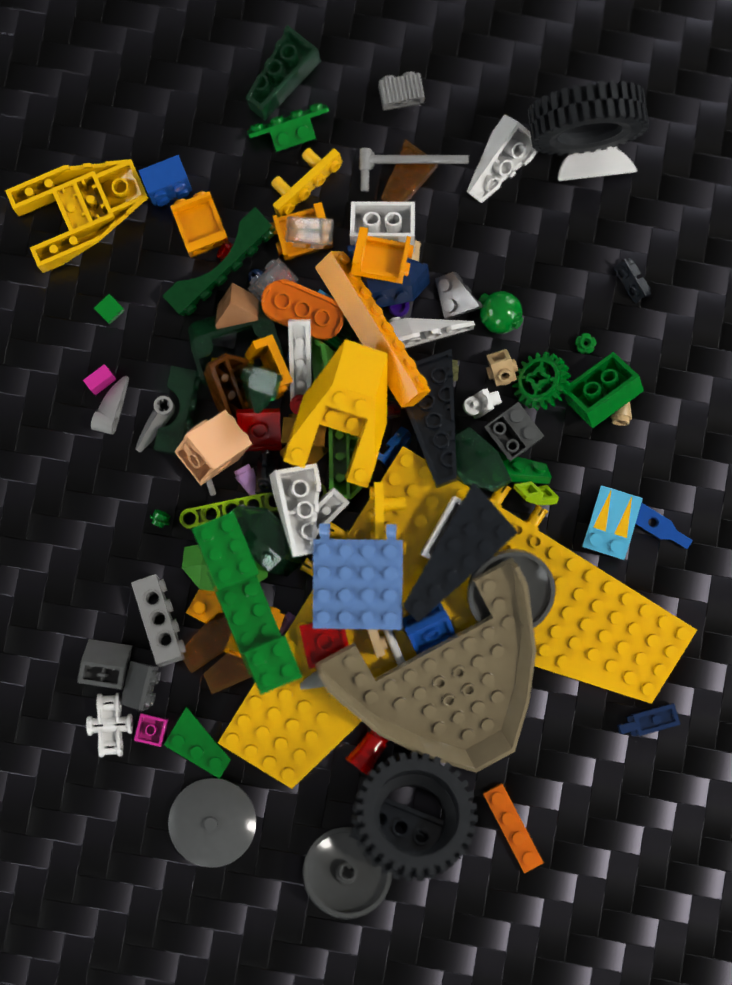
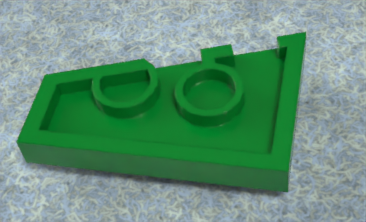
M485 448L480 449L479 456L488 481L523 483L532 481L533 483L550 484L552 477L547 464L521 457H516L509 462L501 452Z
M186 707L164 746L220 779L231 758L196 719L189 708Z

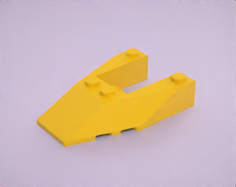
M131 159L106 161L99 164L84 163L77 166L64 165L5 190L11 206L18 216H22L55 201L59 206L69 231L30 247L35 262L43 273L65 264L97 244L148 199Z
M347 339L344 340L328 364L303 395L283 455L284 462L305 468L319 424L358 437L345 478L349 483L368 488L387 424L388 353Z

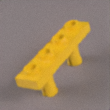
M335 148L323 159L313 152L312 149H306L302 154V158L312 169L292 187L280 176L274 178L271 185L281 195L273 204L275 212L279 217L292 213L300 201L306 200L313 189L321 186L331 173H335L340 168L343 162L340 153Z
M374 482V487H370V500H374V509H370V522H374L375 531H370V539L384 540V513L386 511L406 510V499L386 498L383 495V482ZM403 542V555H406V542Z

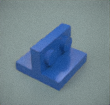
M441 602L419 622L411 614L403 618V627L417 655L456 634Z

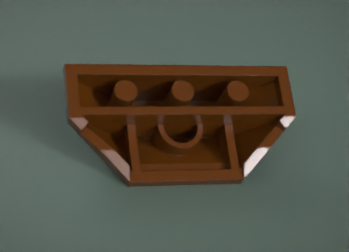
M225 353L207 363L204 376L219 413L226 409L229 415L235 418L237 423V409H257L260 392L247 358Z

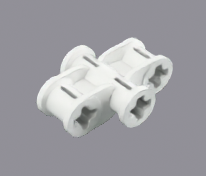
M120 692L115 695L104 696L101 693L97 694L98 718L87 717V735L92 736L93 733H98L99 757L114 754L122 756V732L133 733L132 714L123 717L121 715Z

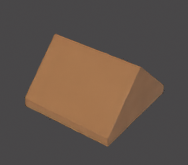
M231 283L217 305L216 329L258 321L259 297Z

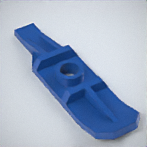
M641 503L636 520L637 526L658 539L671 540L685 549L689 548L693 541L692 539L677 531L671 520ZM649 519H654L656 521V525L654 527H651L649 525Z

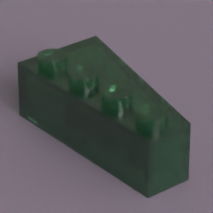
M288 25L284 29L282 38L277 41L271 57L265 62L262 73L258 75L246 96L249 108L264 121L321 62L318 49Z

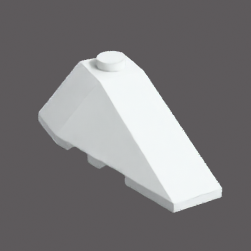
M504 114L489 138L467 189L470 195L479 202H484L501 187V183L508 177L512 178L518 168L523 164L527 165L534 158L538 151L532 147L530 131L518 121Z
M401 317L388 320L394 328V333L403 342L405 348L473 330L475 326L474 321L401 319Z
M317 463L305 465V468L298 466L275 470L269 475L292 557L312 554L313 539H316L318 502L319 493L321 492V481Z

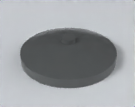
M507 549L496 552L470 577L467 588V601L473 616L479 622L490 616L491 613L472 578L512 557L528 584L533 628H535L546 618L555 599V582L551 571L539 557L528 551Z
M205 778L190 784L176 797L170 809L168 828L172 843L185 859L202 867L214 868L230 864L245 853L254 838L257 819L254 805L241 787L226 779Z
M352 827L336 828L320 836L309 849L303 865V881L310 899L323 912L343 919L358 918L373 911L385 898L392 877L391 872H388L387 875L382 873L381 870L383 868L377 865L375 868L371 864L373 859L370 856L367 859L362 854L365 851L363 846L359 848L356 843L357 840L349 837Z

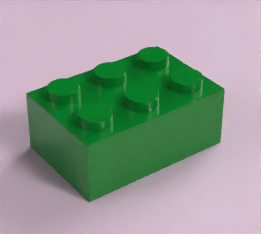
M612 352L573 380L570 386H565L564 389L568 393L564 394L567 404L591 428H594L644 390L640 376L618 355Z

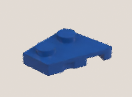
M401 426L386 443L388 448L384 455L380 452L378 453L377 461L386 470L390 467L401 447L408 448L412 441V435L406 428Z

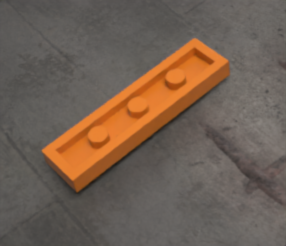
M501 783L484 792L483 795L523 872L526 873L543 864L544 862L503 784Z

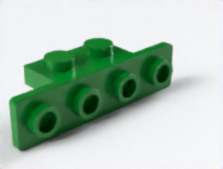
M316 103L311 105L309 110L303 112L301 109L293 111L286 118L279 116L271 119V123L252 125L247 133L249 138H253L270 132L275 150L278 152L316 139L310 118L329 112V108L326 104Z

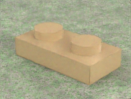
M367 629L377 658L384 656V649L388 648L385 637H380L377 629Z

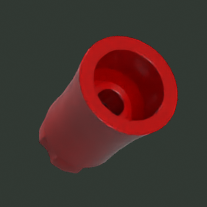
M371 729L370 733H366L361 742L345 760L368 776L387 747L386 744L389 740Z

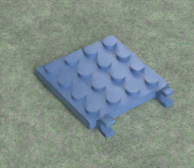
M330 523L319 524L320 539H313V628L403 629V540H396L397 524H386L387 540L330 539Z

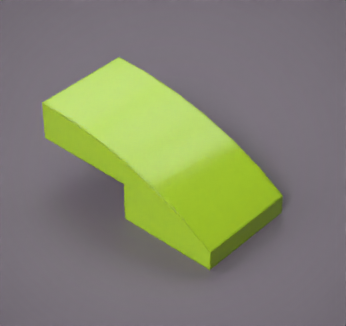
M530 481L514 484L513 487L524 500L532 504L553 505L557 504L559 496L548 485L537 487Z

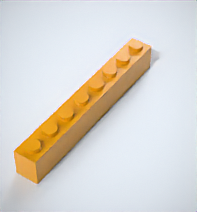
M331 251L315 266V269L362 345L388 353L387 385L401 408L416 405L431 391L426 379L419 373L415 361L409 357L403 342L394 333L393 326L384 317L381 307L374 301L371 291L364 285L361 276L351 275L352 264L349 256L343 251Z

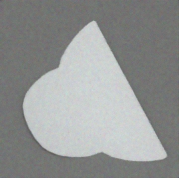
M610 146L606 150L598 149L596 152L590 153V151H586L582 154L574 153L569 155L561 166L558 180L637 172V169L622 151L618 150L617 147Z

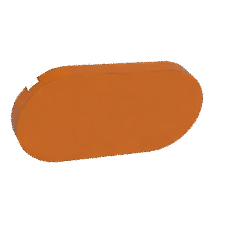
M286 279L274 281L267 285L262 293L261 306L263 312L270 320L288 327L289 319H311V337L318 340H328L335 337L343 327L344 314L334 299Z

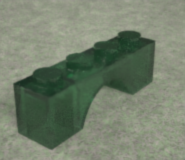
M171 366L167 387L177 395L180 402V410L174 422L166 427L158 428L154 446L156 452L177 456L175 450L183 441L187 431H190L192 428L191 410L195 411L197 398H194L195 391L199 390L201 385V377H199L196 370Z

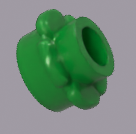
M588 333L578 336L575 341L577 350L580 353H592L594 346H596L595 338L591 337Z
M155 509L153 515L150 514V518L153 519L152 524L163 528L164 525L170 524L169 519L171 516L166 512Z

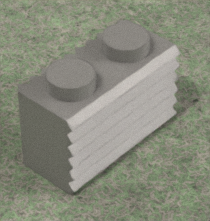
M406 72L400 77L389 75L379 80V92L383 111L424 103L425 96L420 73Z

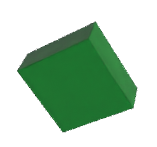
M110 294L94 307L109 325L125 311Z

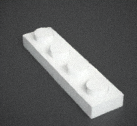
M311 319L288 320L290 376L293 380L290 385V401L295 395H304L312 385Z

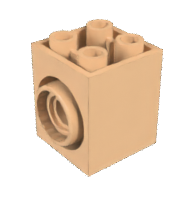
M225 409L212 419L203 420L188 431L183 441L175 450V454L197 482L203 485L237 462L252 445L249 436L237 425L235 418L229 415Z

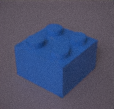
M179 155L138 170L153 206L166 205L169 203V200L176 197H186L192 191Z

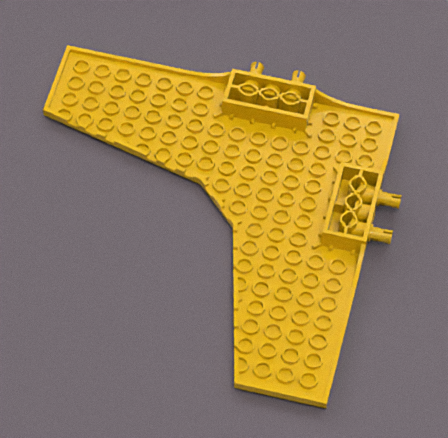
M402 446L380 482H383V495L386 498L406 499V510L386 511L384 513V540H387L386 524H397L396 540L406 542V555H403L404 604L426 563L429 561V558L421 555L420 552L452 496L463 500L470 487L457 480L436 488L425 459ZM499 482L492 496L488 497V499L518 533L497 552L507 549H520L536 555L549 568L555 582L553 606L546 618L533 628L536 644L534 666L652 704L697 632V629L540 532L538 526L546 513H548L546 509L535 505L527 521H523L503 509L501 504L512 488ZM368 500L350 530L345 531L331 521L330 528L334 532L330 530V537L334 539H370V531H375L374 522H370V509H374V500ZM306 558L304 563L311 568L303 564L300 570L313 577V561ZM471 576L441 602L456 634L478 622L473 616L467 601V588ZM313 589L284 635L287 638L302 678L260 695L254 683L218 741V744L291 789L362 722L361 719L333 697L326 687L300 688V683L317 671L316 668H308L299 625L313 622ZM403 606V618H404V617L410 615V613H409V612L405 609V607ZM404 627L402 630H392L404 660L407 661L416 656L417 654ZM345 629L348 644L355 643L374 678L397 666L383 630H378L380 637H385L388 648L384 649V656L377 658L367 629Z

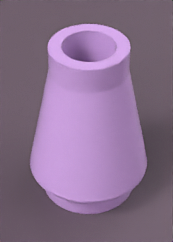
M247 464L234 471L235 479L249 496L256 495V474L254 468Z

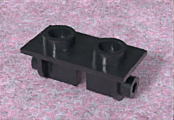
M625 258L614 267L618 278L623 283L634 304L642 298L651 295V288L644 277L640 279L636 277L641 272L634 260Z
M263 450L260 453V458L257 460L255 494L273 493L269 475L278 470L279 456L273 457L270 450Z

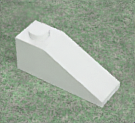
M332 488L319 499L316 536L319 534V524L330 523L350 503L335 488Z

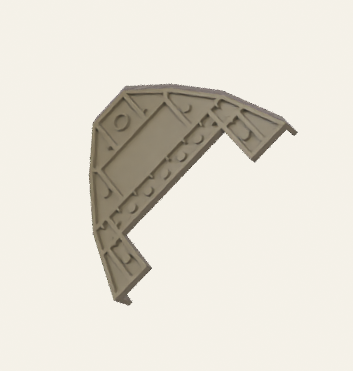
M512 557L472 578L491 613L490 616L376 678L373 677L355 643H352L315 663L318 675L327 691L378 735L413 752H417V754H430L429 759L431 760L437 756L441 758L440 762L446 764L448 762L452 766L478 772L515 752L530 701L536 644L528 584Z

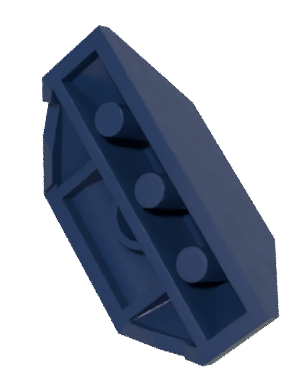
M407 258V263H411L409 275L404 276L402 284L362 276L361 280L371 291L374 301L381 308L414 301L429 285L428 264Z

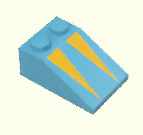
M601 485L582 547L625 560L643 498Z

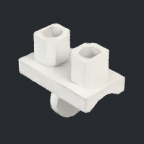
M488 388L467 398L463 403V409L468 415L474 416V419H477L493 410L494 406L501 404L502 401L498 391L489 393Z

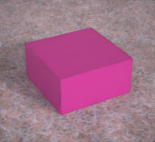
M104 364L83 381L97 395L117 379Z
M141 713L134 741L161 747L169 719Z

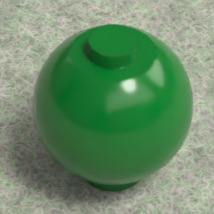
M497 291L490 296L484 293L478 301L483 305L482 308H479L481 310L480 318L483 325L489 331L505 334L518 329L522 324V306L513 294Z

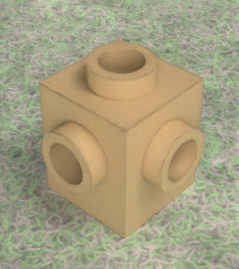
M507 349L486 355L489 367L486 368L489 380H494L496 387L508 385L512 381L517 380L515 372L518 371L515 359H511Z

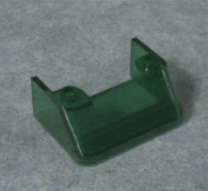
M259 303L258 321L216 329L215 315L195 321L188 328L192 353L200 380L204 386L208 384L204 376L201 358H205L212 353V340L253 328L255 335L260 339L273 335L285 362L274 322L265 315L261 303Z

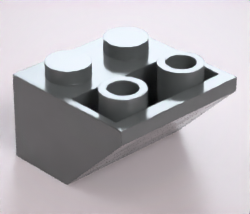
M519 402L484 426V429L509 462L544 437L543 433Z
M89 639L81 660L77 683L124 689L132 645Z
M130 661L120 704L141 711L153 706L156 698V693H153L154 686L159 684L161 672L158 671L159 666Z

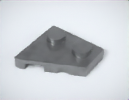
M451 272L435 278L444 319L449 320L483 307L482 303L477 301L471 294L472 291L463 283L458 273Z

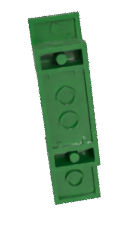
M234 511L192 528V532L209 570L207 575L248 674H252L260 695L302 678L286 636H281L257 578L259 571Z

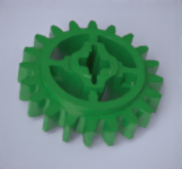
M537 352L535 359L528 356L529 363L521 362L523 369L518 368L517 372L520 374L516 376V382L518 383L512 385L516 390L514 395L519 398L518 401L523 405L525 404L529 409L533 407L536 411L540 409V406L547 410L548 403L555 407L554 400L562 401L560 394H567L568 392L564 387L571 385L566 380L571 377L567 372L569 367L564 364L565 362L560 357L558 358L554 353L550 356L547 352H544L542 357ZM549 368L554 369L555 377H551ZM528 385H532L533 395L529 393Z

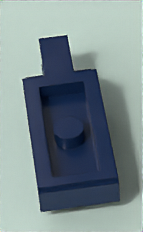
M671 703L632 714L627 717L628 722L617 725L619 734L631 732L632 736H642L680 725L675 704Z

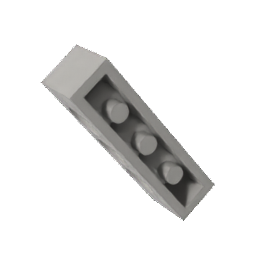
M154 574L131 582L156 665L163 667L185 659L183 653L186 652L183 640H179L177 635L180 629L177 620H173L170 613L174 610L170 599L166 600L164 592L167 591L164 579H160ZM158 595V602L150 605V597ZM159 615H164V623L156 625V618ZM170 635V644L163 646L161 643L162 638Z

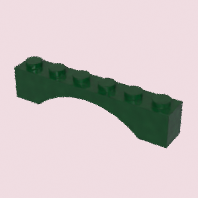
M254 207L239 222L238 234L234 245L218 266L200 277L177 281L162 296L178 314L182 316L192 314L197 308L196 305L201 300L205 301L212 294L211 291L216 286H221L228 279L226 276L229 273L237 271L243 265L242 261L247 256H253L263 241L267 242L273 237V232L276 228Z

